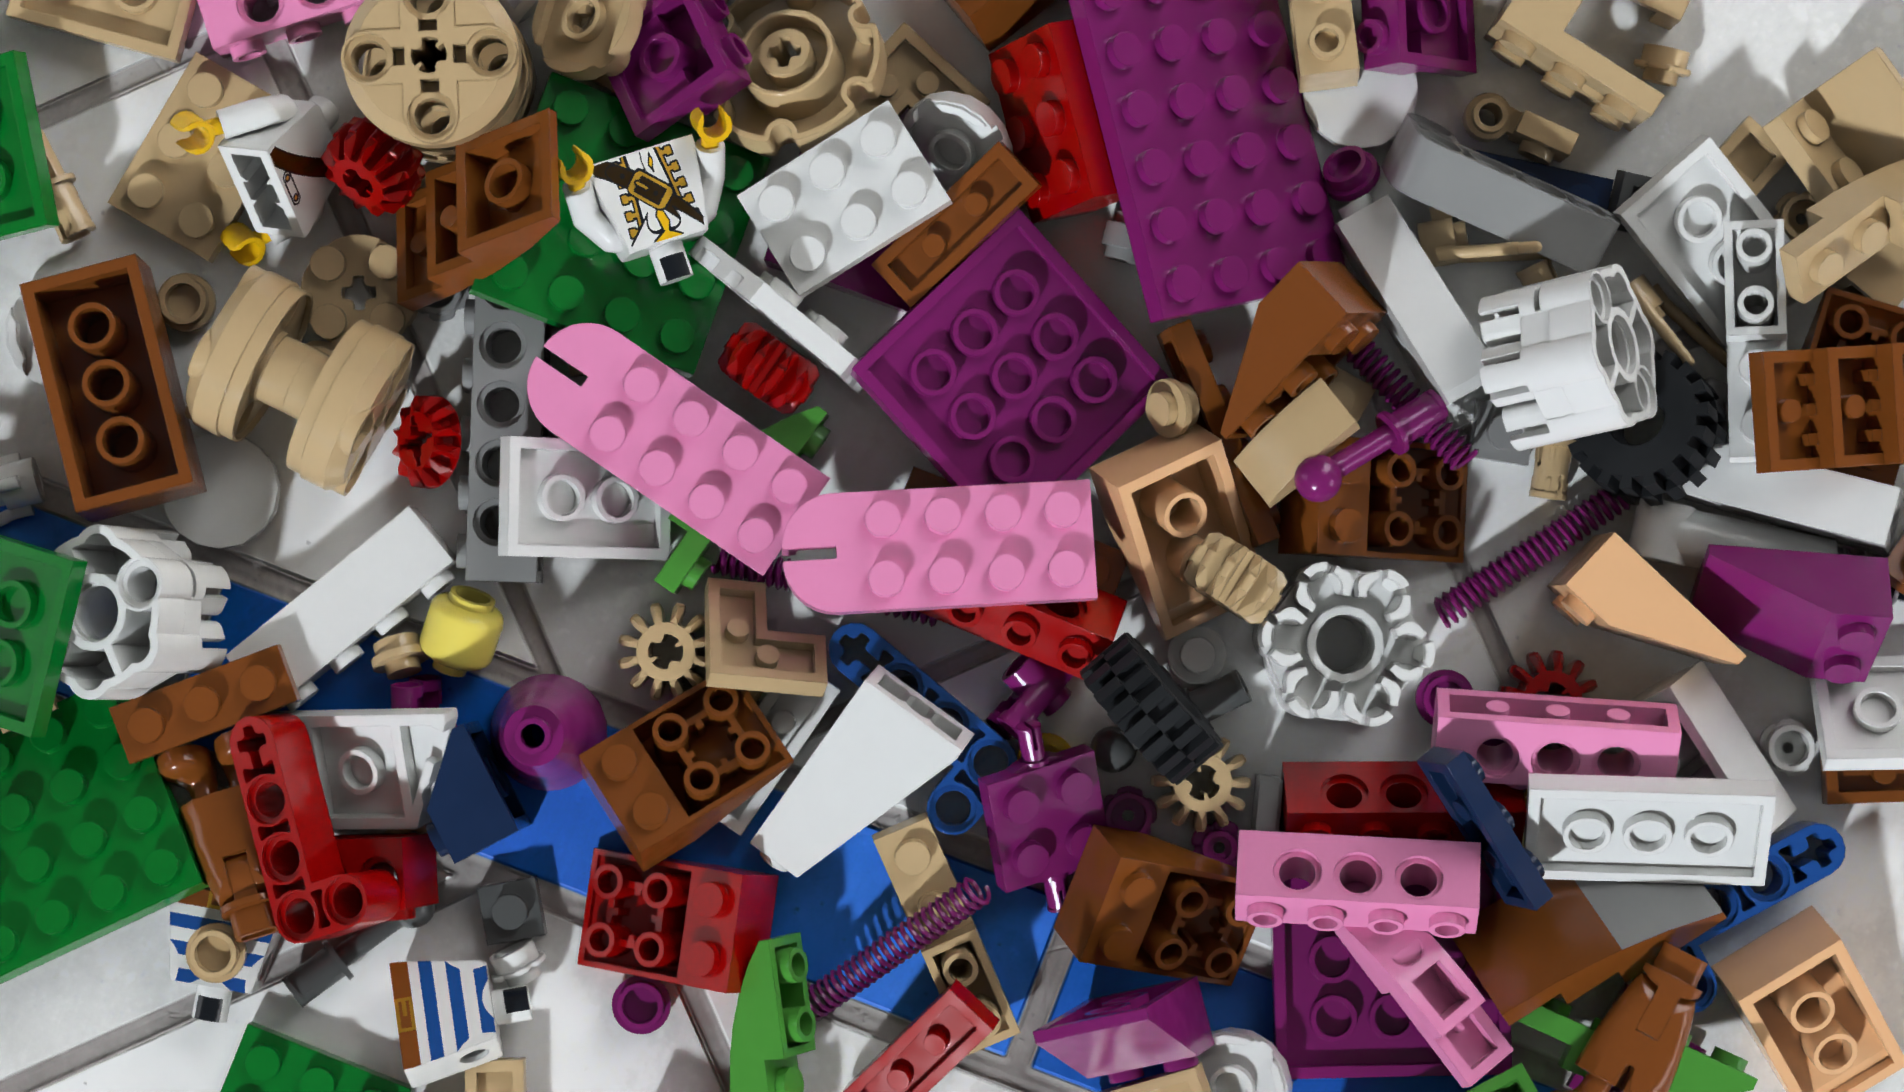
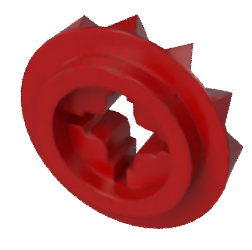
M438 395L414 396L411 406L401 408V426L393 429L398 440L392 454L400 458L398 474L407 477L411 487L433 489L444 484L456 468L461 451V426L454 407L445 398ZM427 433L432 434V437L427 438L426 442L423 443V440L427 437Z

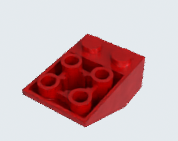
M594 848L577 964L726 994L741 993L744 976L758 941L769 939L771 936L779 875L666 858L643 872L630 852Z

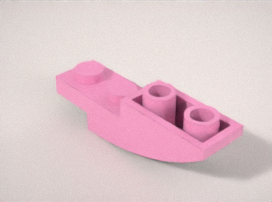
M1359 881L1349 882L1344 885L1347 890L1354 893H1363L1371 889L1367 884ZM1344 926L1334 931L1380 993H1390L1462 1088L1473 1086L1514 1051L1480 1006L1486 1001L1485 998L1428 931L1403 930L1398 934L1383 935L1372 932L1368 927Z

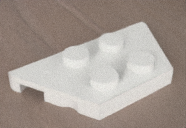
M702 235L688 251L692 258L857 394L860 395L864 389L851 376L852 368L859 360L842 346L848 338L842 330L810 307L804 314L800 312L797 307L804 299L777 277L774 278L767 271H764L758 277Z
M457 707L294 710L293 712L283 710L263 714L290 713L297 716L305 724L333 829H418L430 822L431 818L427 812V807L451 730L456 726L458 719Z

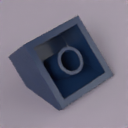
M479 721L462 723L453 728L427 807V812L432 822L425 827L438 854L441 857L450 854L455 864L526 828L532 822L505 771L498 763L492 746Z

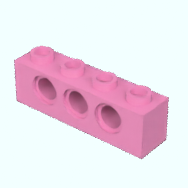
M197 0L213 50L224 59L232 56L233 62H243L260 57L267 53L265 45L288 39L289 44H299L313 40L323 34L321 27L342 20L345 26H349L354 14L364 2V0H327L323 3L315 4L309 2V0H278L279 7L275 16L268 21L257 22L254 21L252 14L253 6L257 0Z
M1436 688L1430 749L1435 746L1465 751L1473 756L1485 773L1483 783L1505 784L1514 789L1526 790L1528 789L1529 773L1676 777L1682 731L1677 704ZM1489 739H1501L1505 741L1504 743L1497 746H1487L1482 744L1483 742ZM1551 743H1561L1565 745L1564 747L1557 750H1547L1543 748L1545 745ZM1612 747L1625 749L1617 754L1603 753V751Z
M1239 829L1235 920L1247 921L1249 924L1261 928H1273L1282 923L1307 924L1312 929L1319 931H1335L1344 926L1368 927L1372 932L1383 935L1398 934L1403 930L1429 931L1432 935L1441 938H1456L1464 933L1476 934L1480 909L1481 842ZM1292 878H1300L1306 880L1311 885L1304 889L1295 890L1285 886L1283 883ZM1359 881L1367 884L1371 889L1363 893H1354L1347 890L1344 885L1349 882ZM1410 885H1422L1428 888L1431 893L1425 896H1413L1407 893L1404 888Z

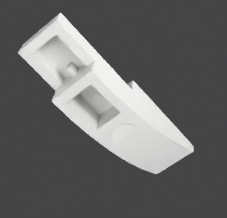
M1784 219L1723 221L1730 463L1756 462L1748 353L1787 350L1786 284L1779 251L1785 245Z

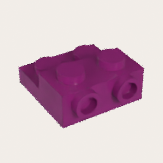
M725 0L647 1L643 11L641 30L630 52L628 66L622 73L616 76H608L636 137L650 142L697 107L707 116L718 108V105H722L752 83L745 69V66L752 62L751 53L739 36L733 32L728 33L722 21L730 14Z
M1361 0L1362 22L1356 30V41L1358 50L1364 54V70L1397 75L1428 72L1455 77L1477 73L1473 0Z

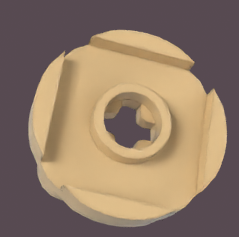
M539 0L532 22L534 43L542 48L543 56L545 57L542 59L547 66L570 79L587 81L597 79L604 74L616 76L622 73L629 64L630 52L641 30L643 11L645 10L647 0ZM595 9V17L591 26L587 30L580 27L582 18L591 17Z
M356 234L335 239L328 245L314 251L310 258V263L304 271L301 289L311 293L313 296V307L309 323L317 335L335 346L358 320L364 319L374 325L380 324L402 335L407 326L410 327L417 316V310L413 312L397 304V249L381 238ZM357 278H364L366 286L376 289V297L367 299L365 309L355 310L354 301L345 298L346 288L353 287Z

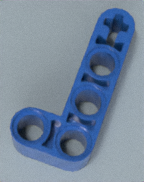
M861 623L842 625L833 633L829 641L828 653L831 662L837 670L860 688L865 681L862 676L872 669L858 659L851 662L850 665L845 663L841 657L845 654L846 649L840 642L846 635L856 639L861 634H864L870 640L865 649L876 660H880L884 650L894 657V660L883 668L890 673L898 669L912 673L916 678L918 684L917 692L938 708L946 707L957 711L962 717L963 726L975 734L959 757L951 763L952 767L933 788L927 802L928 818L935 829L948 835H958L967 832L984 814L978 778L982 776L977 773L973 764L977 751L988 745L1003 749L1008 758V767L1017 760L1015 750L1006 739L874 629ZM959 791L968 798L970 812L962 822L955 824L947 823L938 816L936 803L945 792Z
M1800 821L1771 835L1768 864L1771 866L1773 876L1770 885L1763 891L1754 892L1750 886L1703 884L1707 890L1714 888L1719 893L1721 909L1727 918L1680 948L1708 964L1697 984V989L1703 993L1699 999H1695V1013L1704 1011L1712 1004L1717 995L1718 985L1715 974L1699 945L1835 872L1845 858L1846 848L1842 836L1836 829L1826 824ZM1807 837L1822 841V845L1815 849L1818 857L1817 860L1798 857L1788 863L1780 855L1784 854L1795 857L1809 848Z

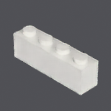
M408 506L226 654V658L229 662H232L271 646L281 645L301 697L300 701L287 705L288 709L293 712L319 691L314 682L332 668L338 675L355 663L365 653L359 645L376 631L382 637H385L410 617L405 607L416 598L424 594L430 600L448 587L456 579L450 572L456 567V555L418 508Z

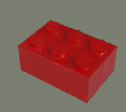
M1073 19L1047 23L988 54L991 64V81L999 95L1006 122L1005 127L1013 146V153L1043 185L1024 203L1028 208L1031 222L1036 224L1089 214L1119 201Z

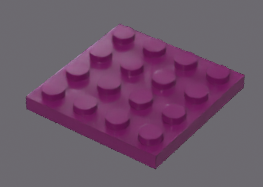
M1020 209L858 358L859 362L852 368L851 376L952 487L1076 480L1146 412V400L1150 387L1158 380L1170 378Z
M1481 865L1479 911L1501 899L1500 894ZM1292 878L1283 883L1285 886L1295 890L1304 889L1311 885L1306 880L1300 878ZM1410 885L1404 888L1407 893L1413 896H1425L1431 893L1428 888L1422 885ZM1282 923L1277 927L1271 928L1274 1046L1287 1061L1292 1079L1453 1076L1390 993H1380L1334 931H1319L1312 929L1307 924ZM1432 935L1485 998L1486 1001L1480 1006L1512 1046L1511 1026L1508 1025L1454 940L1452 938H1441ZM1512 1052L1485 1075H1499L1512 1068Z

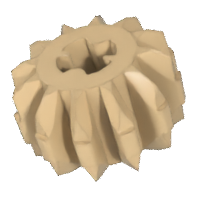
M1209 533L1204 541L1197 545L1188 559L1190 562L1183 573L1187 584L1197 592L1249 624H1261L1268 614L1275 610L1282 599L1281 594L1288 583L1284 573L1278 570L1276 566L1249 550L1246 546L1221 533Z
M654 603L650 606L654 625L650 626L639 614H634L630 618L632 625L642 635L640 638L631 635H620L619 644L636 648V656L623 657L619 659L618 663L621 669L631 668L636 665L641 667L642 670L629 683L633 689H639L650 677L653 678L650 698L658 701L664 694L666 681L670 682L674 698L685 692L681 678L685 677L693 687L704 681L703 677L693 669L696 665L706 668L705 656H699V648L705 647V636L698 639L694 636V633L703 627L705 622L704 616L698 614L686 626H683L682 622L686 613V605L682 603L675 604L672 609L670 622H666L662 605ZM672 635L679 640L675 647H683V657L681 660L671 661L666 669L657 663L661 656H653V647L655 643H665L668 636Z
M1221 737V742L1224 746L1202 764L1212 769L1209 779L1215 783V787L1209 795L1201 790L1200 798L1191 796L1189 793L1192 790V784L1186 779L1179 785L1171 783L1165 775L1157 774L1150 777L1151 785L1156 787L1170 786L1171 792L1160 796L1155 801L1159 809H1165L1177 801L1180 802L1171 819L1173 824L1181 826L1190 811L1193 810L1194 829L1197 832H1204L1207 826L1206 812L1211 811L1219 826L1224 827L1229 824V820L1220 806L1226 802L1239 811L1244 809L1246 803L1230 793L1232 787L1243 789L1251 787V778L1231 776V771L1242 767L1246 763V758L1243 754L1233 755L1224 762L1221 760L1229 749L1230 741ZM1201 766L1196 769L1197 772H1201Z

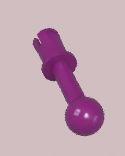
M1428 389L1391 413L1388 411L1378 413L1375 417L1377 429L1331 457L1318 455L1303 460L1298 465L1294 475L1297 491L1302 497L1312 502L1330 500L1340 490L1344 476L1388 449H1391L1398 455H1403L1408 452L1409 444L1446 422L1448 410L1444 401L1434 390Z

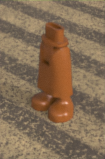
M230 730L214 740L216 757L226 775L229 788L219 791L215 758L207 747L201 745L176 747L161 754L156 762L162 778L170 784L184 788L192 798V800L180 808L188 839L205 880L221 908L222 919L231 921L235 941L242 943L276 933L278 929L275 925L230 750L232 731Z
M1664 941L1653 964L1644 963L1642 969L1646 974L1641 972L1625 989L1597 1026L1575 1061L1577 1066L1587 1072L1581 1083L1573 1090H1554L1551 1092H1609L1613 1086L1620 1088L1622 1092H1669L1690 1034L1695 1013V999H1699L1703 993L1696 986L1708 964Z

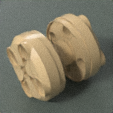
M364 0L348 27L340 57L350 93L363 114L390 137L421 151L423 154L422 159L442 164L455 161L456 154L455 149L443 150L441 148L461 145L480 135L527 117L537 84V75L529 46L523 34L498 0ZM365 53L363 74L361 75L358 68L359 59ZM505 63L501 68L497 69L498 66ZM448 123L447 127L439 133L441 128Z
M252 265L245 272L236 290L220 311L212 327L204 334L193 353L188 367V376L190 378L186 390L187 405L184 413L185 417L192 420L194 425L220 438L226 437L239 442L250 434L271 406L297 419L287 451V468L299 473L302 479L324 490H333L346 496L355 485L364 466L375 451L384 433L395 420L404 402L408 390L406 384L411 370L415 344L380 324L374 325L361 319L350 327L330 356L302 343L312 313V294L301 289L296 282L273 271L268 272L256 265Z

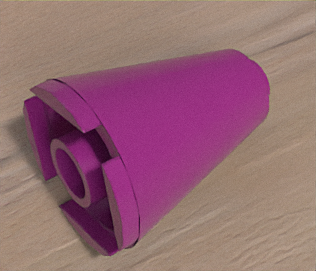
M557 674L531 676L512 686L498 702L490 725L492 749L502 769L518 783L542 791L561 790L582 781L584 778L578 755L607 738V720L599 700L584 684ZM534 724L539 725L545 734L544 741L540 746L534 741L532 735Z

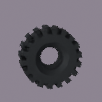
M1655 350L1654 355L1657 406L1662 409L1665 416L1663 425L1654 438L1641 445H1632L1626 441L1624 437L1625 428L1577 438L1574 439L1576 442L1568 445L1572 456L1581 463L1578 466L1610 495L1615 498L1620 496L1628 504L1639 506L1640 498H1642L1650 506L1663 505V493H1667L1675 501L1687 496L1682 486L1691 481L1698 488L1706 481L1707 478L1700 470L1705 463L1716 468L1721 458L1713 449V445H1725L1727 432L1718 424V422L1727 421L1724 408L1716 401L1719 399V396L1687 361L1682 363V360L1676 354L1667 350L1664 351L1663 356Z
M1125 632L1080 671L1085 685L1094 694L1093 697L1099 705L1107 711L1109 718L1114 724L1119 726L1131 744H1134L1139 749L1142 756L1148 762L1151 761L1156 770L1163 776L1165 775L1171 783L1179 785L1224 746L1211 723L1201 714L1202 711L1190 700L1184 689L1174 681L1170 673L1157 662L1155 657L1147 649L1145 650L1142 644L1129 633Z

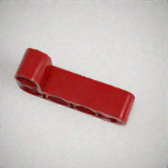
M290 713L248 716L239 720L231 731L230 750L275 925L279 933L285 940L294 944L340 937L393 918L400 907L401 889L396 878L390 872L383 869L352 873L344 872L305 724L297 716Z

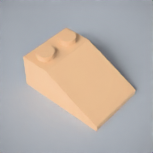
M1195 423L1194 426L1181 436L1167 438L1158 435L1089 467L1105 520L1160 636L1167 641L1228 612L1188 585L1183 576L1190 562L1188 559L1209 533H1221L1256 553L1255 549L1252 548L1251 535L1242 512L1222 439Z
M1616 532L1594 535L1547 585L1557 596L1551 602L1552 605L1575 626L1582 623L1585 626L1597 628L1712 664L1739 665L1746 657L1734 643Z
M1812 905L1711 966L1734 1009L1786 1092H1864L1904 1068V1055L1842 940Z

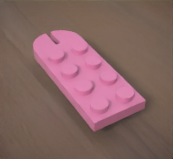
M580 323L558 331L547 340L543 347L586 375L587 379L582 386H579L536 356L528 373L527 394L530 406L537 419L548 430L764 576L782 549L784 530L793 513L808 500L819 496L830 478L612 328L595 323Z
M1090 479L823 494L808 500L793 513L785 527L782 539V556L796 555L798 550L836 548L835 559L783 561L782 564L786 582L793 594L807 607L824 614L847 615L1096 601L1098 598Z

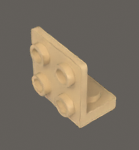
M1875 47L1763 126L1765 132L1816 202L1860 177L1904 159V79L1879 47Z

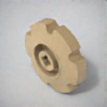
M736 0L728 7L730 14L726 17L728 22L726 29L728 33L733 32L741 38L752 56V62L745 66L752 83L721 105L732 121V131L728 137L738 145L756 153L775 156L782 146L796 143L803 154L860 118L857 107L862 101L879 97L887 70L886 47L876 24L868 23L870 16L861 0ZM717 108L713 113V116L716 119V121L718 120L719 116Z

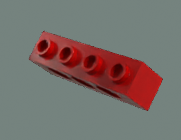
M1097 588L1098 598L1096 601L919 610L918 612L1083 679L1080 671L1113 643L1127 600Z
M1417 761L1282 762L1281 780H1283L1280 814L1282 832L1467 842ZM1484 783L1493 799L1500 802L1513 817L1515 827L1512 830L1522 844L1526 816L1523 790L1514 789L1505 784Z

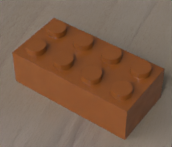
M135 253L19 284L76 514L93 523L207 492L190 421L184 414L186 406L151 268Z

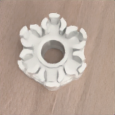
M1612 264L1506 290L1503 293L1483 297L1479 301L1478 314L1481 317L1491 314L1495 316L1493 320L1479 323L1483 341L1490 347L1483 349L1480 361L1486 367L1479 368L1480 378L1485 394H1490V401L1496 407H1503L1502 419L1506 432L1523 430V433L1511 436L1510 443L1516 450L1522 451L1632 427L1636 422L1653 418L1656 415L1657 393L1654 337L1651 326L1643 314L1627 275L1619 264Z
M95 524L85 528L79 536L64 542L54 551L87 561L88 563L59 680L69 685L72 691L82 699L131 700L182 681L185 674H199L221 666L226 657L227 649L203 648L202 642H221L225 640L223 628L217 621L201 620V615L216 616L223 611L228 598L223 595L205 593L206 588L231 589L230 579L222 566H215L213 563L191 560L192 554L185 541H176L179 534L171 530Z
M1319 562L1302 566L1292 574L1288 586L1281 594L1282 599L1275 610L1269 613L1261 624H1255L1252 632L1254 648L1262 657L1266 674L1275 688L1277 702L1285 712L1306 719L1317 717L1337 721L1346 720L1369 727L1383 725L1394 717L1391 711L1393 706L1398 707L1402 690L1409 681L1421 675V671L1425 667L1430 668L1432 666L1436 653L1434 641L1427 640L1425 637L1427 632L1414 620L1411 613V595H1406L1405 587L1409 586V583L1400 573L1390 569L1365 572L1353 568H1342L1338 565L1333 566L1328 564V562ZM1332 618H1342L1350 621L1358 628L1362 635L1363 649L1361 655L1352 666L1346 669L1333 670L1322 663L1317 653L1316 639L1319 629L1327 620Z

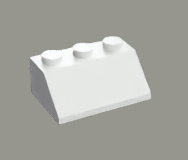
M1703 660L1657 682L1629 700L1677 704L1682 736L1676 777L1774 780L1776 802L1772 833L1797 810ZM1612 747L1606 749L1603 753L1617 754L1625 749Z

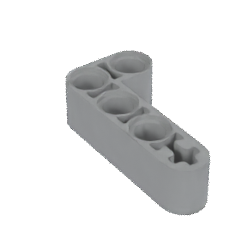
M1407 113L1381 164V168L1389 183L1403 194L1510 242L1539 241L1542 244V250L1537 252L1538 254L1579 272L1598 267L1621 224V220L1614 214L1592 202L1459 144L1449 130L1417 114Z

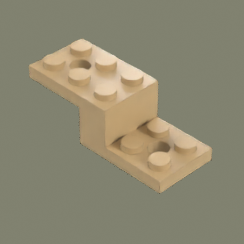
M1507 0L1483 37L1493 44L1491 52L1498 59L1517 69H1520L1523 64L1543 76L1540 83L1547 90L1565 100H1570L1572 96H1575L1592 107L1589 113L1592 118L1613 131L1619 132L1622 127L1632 131L1653 115L1665 96L1664 94L1564 31L1583 0Z

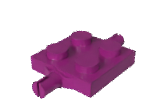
M1036 720L1025 721L1026 725L1019 723L1015 727L1019 739L1021 758L1013 762L1005 770L978 778L997 886L1005 893H1009L1035 883H1044L1047 910L1052 913H1059L1068 891L1066 877L1076 870L1093 825L1107 826L1094 750L1083 743L1059 752L1045 751L1041 723Z

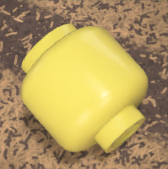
M463 585L453 586L450 592H443L433 597L420 634L419 643L425 655L433 660L432 666L434 669L448 676L464 677L467 671H478L490 665L504 621L502 613L495 607V599L482 590Z

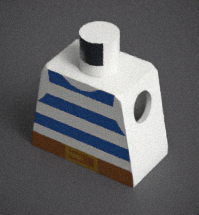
M207 887L170 905L169 975L170 979L197 984L192 1011L193 1018L225 1023L228 1019L233 991L252 994L262 988L281 934L278 931L245 942L247 947L245 964L242 970L232 979L221 983H210L201 980L194 975L187 964L186 946L190 937L197 929L210 923H225L232 926L231 921L222 919L221 908L210 888Z
M455 960L389 963L403 1070L412 1088L432 1083L498 1059L503 1055L499 1025L533 1019L527 984L494 990L491 974L485 961Z

